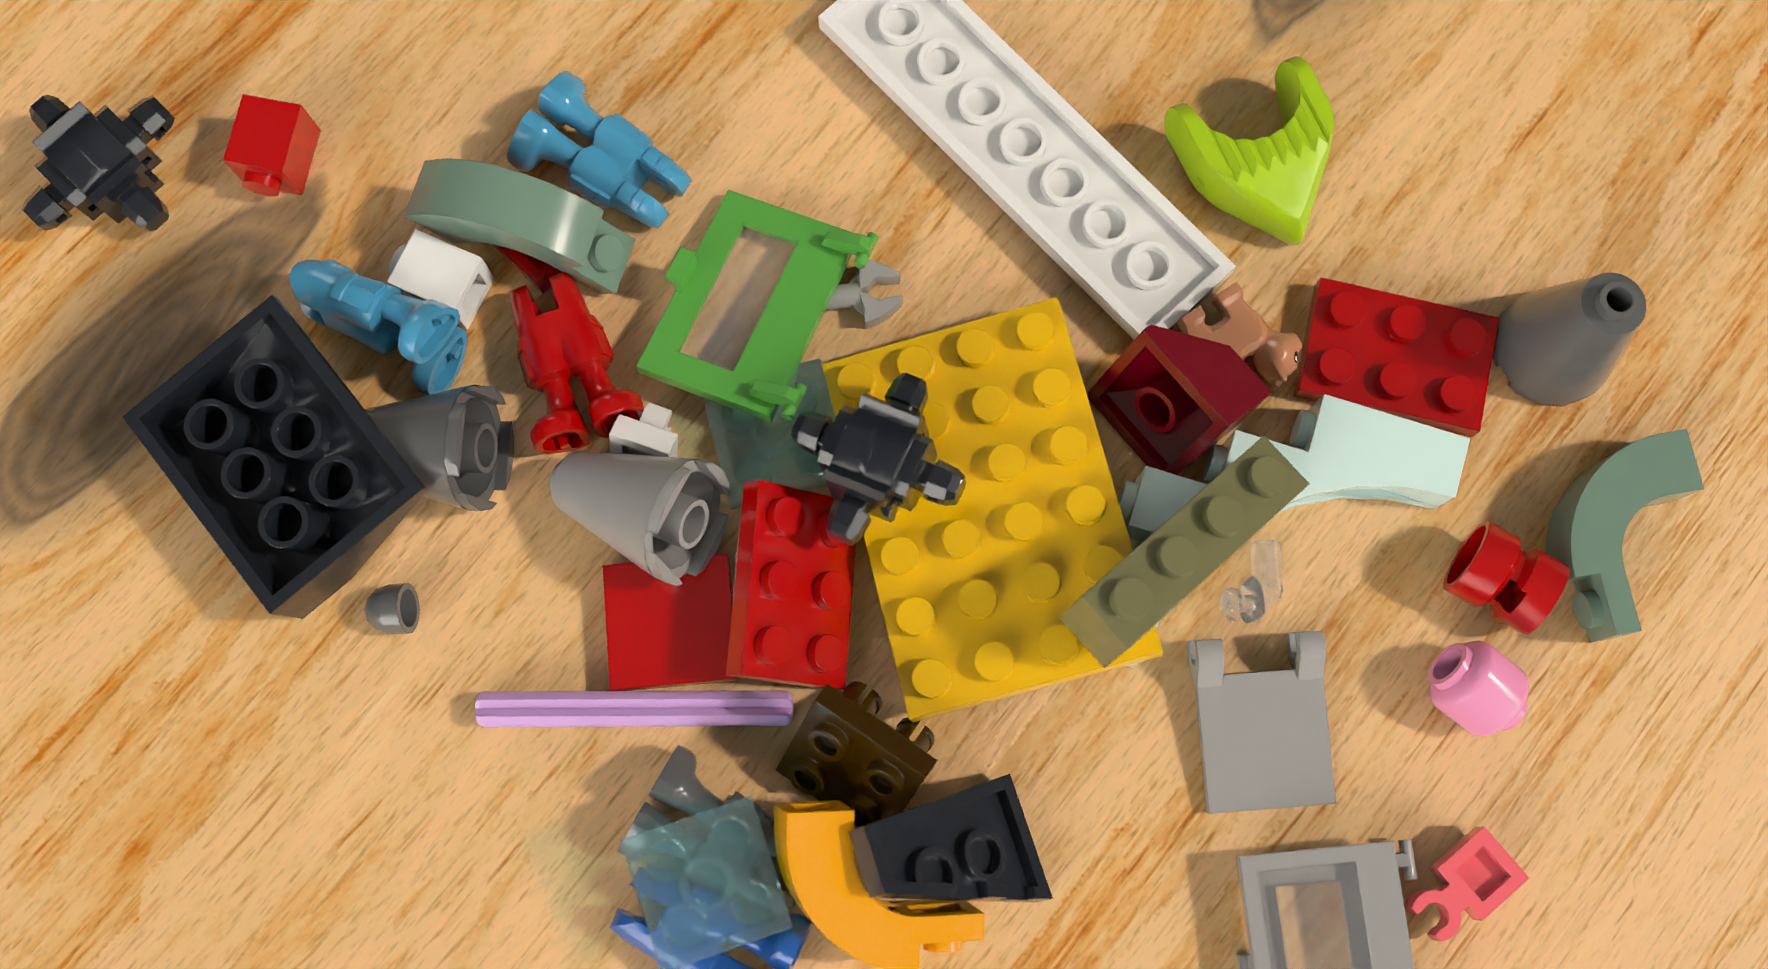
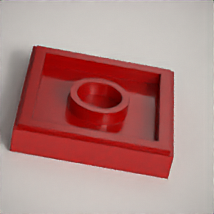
M728 554L714 555L706 568L696 577L687 573L679 579L683 584L678 586L655 579L633 562L602 565L610 691H635L739 681V677L726 675L733 605L730 557Z

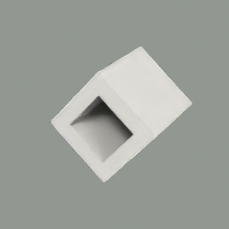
M415 229L407 245H401L394 253L389 265L390 277L387 283L400 288L402 295L421 300L433 299L457 309L460 315L457 326L468 330L495 277L481 257Z

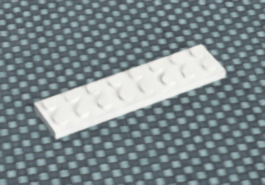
M837 0L818 16L819 28L1134 340L1143 329L1151 324L1172 330V327L1179 319L1197 307L1234 271L1236 265L962 0Z

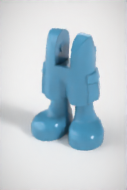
M569 71L559 73L540 93L538 108L544 116L560 126L568 125L593 141V145L582 148L557 130L547 119L533 110H529L519 122L510 141L507 152L508 162L522 171H530L536 168L543 160L561 165L569 170L568 186L591 199L595 204L607 208L614 207L633 219L658 229L670 214L662 204L641 189L649 179L669 193L682 197L692 182L691 178L673 159L654 146V142L644 131L639 130L617 113L613 116L607 115L605 118L599 115L585 99L586 85L581 78Z
M331 259L324 261L304 260L292 267L290 272L292 290L296 299L301 302L303 313L308 318L343 333L353 340L361 342L385 355L398 346L399 353L405 359L414 362L412 367V383L419 392L429 395L447 391L461 369L467 346L466 331L457 326L460 320L457 309L433 299L421 300L402 295L400 288L360 276L350 268Z

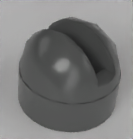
M410 583L388 584L375 589L367 598L364 609L366 619L370 625L384 634H410L415 631L418 625L420 615L419 599L415 588Z

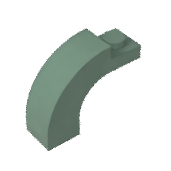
M444 158L424 161L403 215L454 244L471 242L489 243L522 252L569 274L574 279L601 294H616L635 242L633 237L601 219L604 212L603 209L567 190L511 169L465 159Z
M1687 429L1645 437L1595 462L1574 479L1554 509L1548 527L1545 552L1569 566L1570 573L1567 584L1573 583L1576 592L1573 599L1574 613L1580 626L1586 629L1589 643L1614 639L1642 631L1623 564V538L1629 522L1642 507L1675 502L1704 489Z

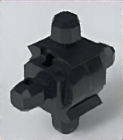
M51 95L40 97L30 106L29 112L31 120L42 132L32 143L44 153L45 157L34 166L50 184L45 188L39 185L25 200L22 208L23 212L45 231L57 228L72 217L69 211L74 207L93 221L102 213H106L118 224L128 217L143 230L150 232L157 230L168 220L169 212L167 206L155 193L164 183L152 172L162 160L147 144L153 138L159 141L172 128L175 117L154 96L143 98L127 110L130 115L123 121L106 105L93 114L80 101L69 108L57 97Z
M902 373L892 382L884 396L885 401L866 393L862 394L858 408L854 409L844 405L839 410L834 422L831 417L816 412H802L798 415L791 430V437L800 449L818 457L817 462L824 475V481L833 500H836L833 502L826 520L827 532L833 539L847 545H854L863 537L871 523V518L868 514L891 523L895 520L897 508L901 507L912 511L917 505L922 492L925 500L943 506L957 505L966 486V477L958 468L940 459L935 464L937 452L934 440L929 436L925 417L922 415L928 400V388L926 382L919 377Z

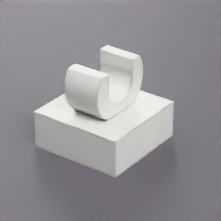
M648 403L640 421L619 414L609 433L610 453L677 457L678 434L672 433V428L667 427L672 416V410Z

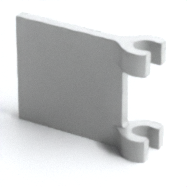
M1323 631L1286 633L1287 652L1292 669L1226 675L1223 674L1224 650L1222 639L1187 641L1189 665L1195 685L1206 811L1208 814L1336 804L1323 677L1326 659Z

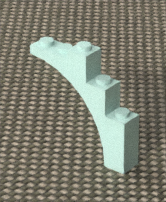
M1324 394L1308 411L1301 409L1295 420L1290 436V444L1298 448L1269 440L1310 483L1280 512L1293 507L1337 499L1391 500L1435 510L1456 497L1470 438ZM1235 430L1222 446L1214 444L1205 465L1203 480L1213 481L1261 437ZM1145 466L1135 482L1125 480L1118 501L1130 540L1139 543L1145 541L1204 489L1207 484L1149 466ZM1143 661L1126 666L1134 668L1137 665L1141 664Z

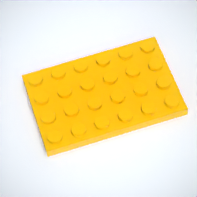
M1058 297L821 364L834 418H836L839 410L844 405L857 409L860 397L864 393L885 401L884 396L892 382L902 373H908L923 379L928 388V400L922 415L925 417L929 436L934 440L937 452L935 464L940 459L958 468L966 477V486L957 505L943 506L927 501L922 492L915 508L909 511L898 507L895 520L891 523L868 514L871 518V523L864 533V539L908 717L911 722H917L1163 656L1156 626H1153L1132 647L1104 668L1059 619L1083 594L1133 551Z

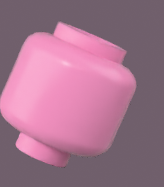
M1472 641L1464 644L1455 643L1445 648L1433 661L1428 673L1431 701L1438 710L1465 731L1475 736L1492 735L1501 730L1512 729L1525 716L1529 680L1519 666L1492 645L1483 641Z

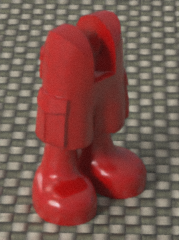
M565 272L549 276L554 292L553 298L558 308L541 314L526 284L510 291L511 310L519 338L516 343L517 359L520 362L526 386L532 390L543 392L546 400L547 414L538 419L530 431V439L534 449L545 454L573 451L586 447L591 443V435L577 407L569 384L574 376L581 379L589 403V415L598 436L609 438V433L619 414L640 421L644 411L641 396L637 392L629 389L617 390L612 384L606 370H608L610 363L613 362L614 354L603 330L604 327L594 315H591L577 284Z

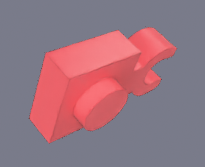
M1485 826L1474 827L1429 867L1441 884L1434 890L1423 889L1414 892L1405 902L1404 908L1408 913L1419 914L1427 905L1431 903L1436 905L1440 912V920L1435 927L1430 929L1427 935L1431 940L1442 942L1450 939L1457 933L1461 925V913L1464 910L1473 920L1483 921L1520 888L1529 877Z

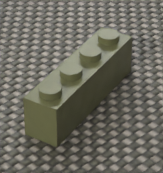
M1262 436L1083 594L1059 619L1105 668L1132 647L1310 483L1265 436Z

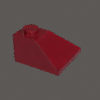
M1151 324L1143 329L1087 392V397L1146 466L1179 476L1212 448L1214 444L1218 443L1239 425L1272 392L1231 346Z

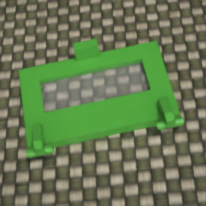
M728 190L696 252L680 246L665 275L666 281L673 283L675 292L636 365L638 373L771 423L781 405L784 409L780 416L787 421H792L807 387L797 382L794 388L790 387L791 381L852 255L857 256L853 264L857 268L864 269L878 241V235L873 232H868L867 236L853 233Z

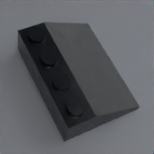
M274 295L268 297L122 416L271 615L304 619L358 573L427 492L423 483L289 311Z

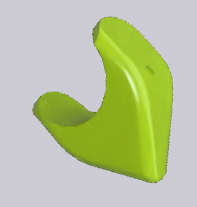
M1294 56L1282 61L1276 70L1275 88L1282 117V128L1269 137H1261L1253 141L1245 138L1233 140L1223 133L1209 129L1200 116L1186 103L1170 107L1166 111L1164 118V129L1167 139L1195 189L1210 204L1223 212L1289 245L1300 244L1305 236L1329 157L1335 126L1333 110L1312 68L1303 58Z

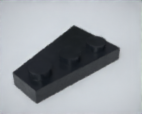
M1010 774L848 831L870 898L1029 903L1053 899Z

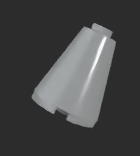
M574 451L555 466L550 477L552 500L558 509L655 579L674 586L683 584L679 578L686 573L696 577L706 568L716 553L727 526L728 515L719 512L720 493L730 496V484L722 468L703 459Z

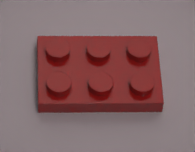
M1320 277L1313 289L1293 397L1317 402L1326 394L1447 432L1473 437L1481 430L1499 317Z
M759 479L744 482L726 675L823 689L829 684L836 690L845 689L856 543L854 545H847L829 536L826 520L833 502L836 501L831 496Z

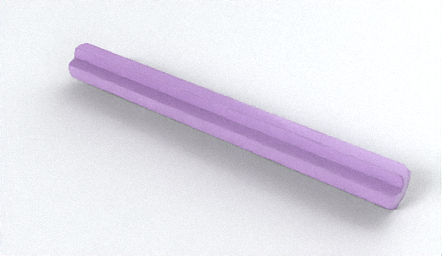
M786 690L483 691L477 695L475 717L476 723L484 727L788 726L793 720V697Z

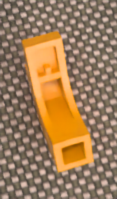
M841 801L774 803L775 849L784 882L802 912L839 949L860 961L883 969H920V944H923V949L929 952L951 953L962 950L963 942L984 940V913L968 901L942 900L893 903L870 898L859 879L854 859V848L848 832L854 829V810Z

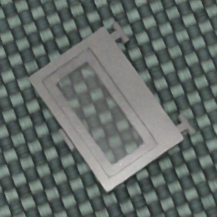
M1398 840L1400 853L1395 852L1394 841L1236 856L1250 953L1237 955L1238 969H1414L1398 868L1402 867L1404 880L1418 879L1412 840Z

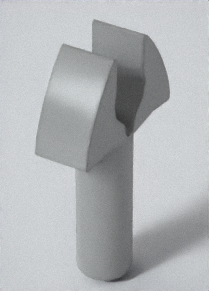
M868 260L864 269L857 268L858 274L849 284L837 286L826 309L834 310L852 307L864 315L865 329L881 324L894 315L903 305L902 295L875 299L868 293L876 285L885 286L900 283V274L897 271L872 260Z

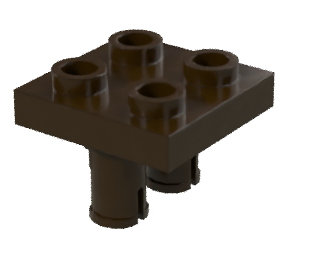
M860 681L850 682L845 687L843 694L829 684L823 688L811 705L775 769L789 779L792 785L800 792L811 795L819 801L839 800L853 809L854 829L903 812L938 761L927 753L933 747L935 738L933 732L926 725L916 740L911 741L909 738L920 721L911 722L909 717L903 718L896 725L895 730L875 717L882 707V700L874 689L871 690L862 704H857L858 698L867 687L866 684Z

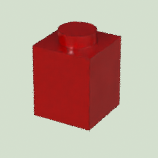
M242 94L223 161L242 180V186L254 193L269 197L278 196L280 191L303 195L321 130L300 104Z

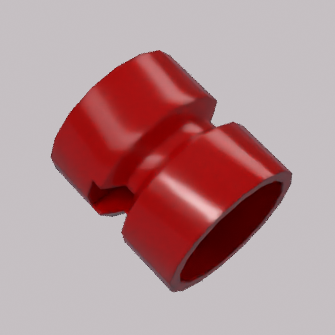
M1485 520L1472 531L1458 550L1445 575L1443 588L1473 607H1480L1486 603L1489 604L1492 618L1522 635H1528L1536 630L1555 607L1567 584L1570 569L1567 564L1537 547L1526 551L1521 550V540L1518 536L1490 520Z

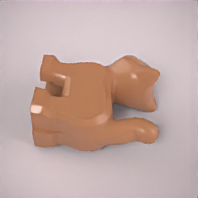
M1237 282L1213 298L1212 304L1218 311L1222 319L1221 321L1212 326L1206 325L1204 323L1206 315L1202 307L1199 306L1179 319L1172 327V330L1229 345L1243 360L1251 357L1257 372L1276 388H1279L1282 382L1287 381V377L1296 370L1298 353L1303 347L1300 339L1293 332L1281 333L1270 329L1262 316L1244 301L1242 288Z

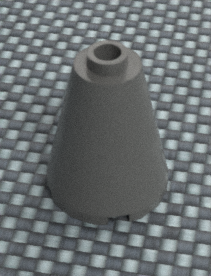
M1603 273L1528 292L1514 300L1499 316L1492 357L1496 367L1501 365L1504 373L1511 381L1508 383L1509 387L1517 395L1538 405L1563 407L1583 400L1603 386L1642 323L1646 314L1645 296L1641 288L1632 279L1618 273Z
M469 385L365 409L426 487L427 492L422 497L468 511H484L492 509L497 504L496 502L489 501L494 490H506L514 459V432L511 421L500 420L496 405H506L502 394L493 386Z

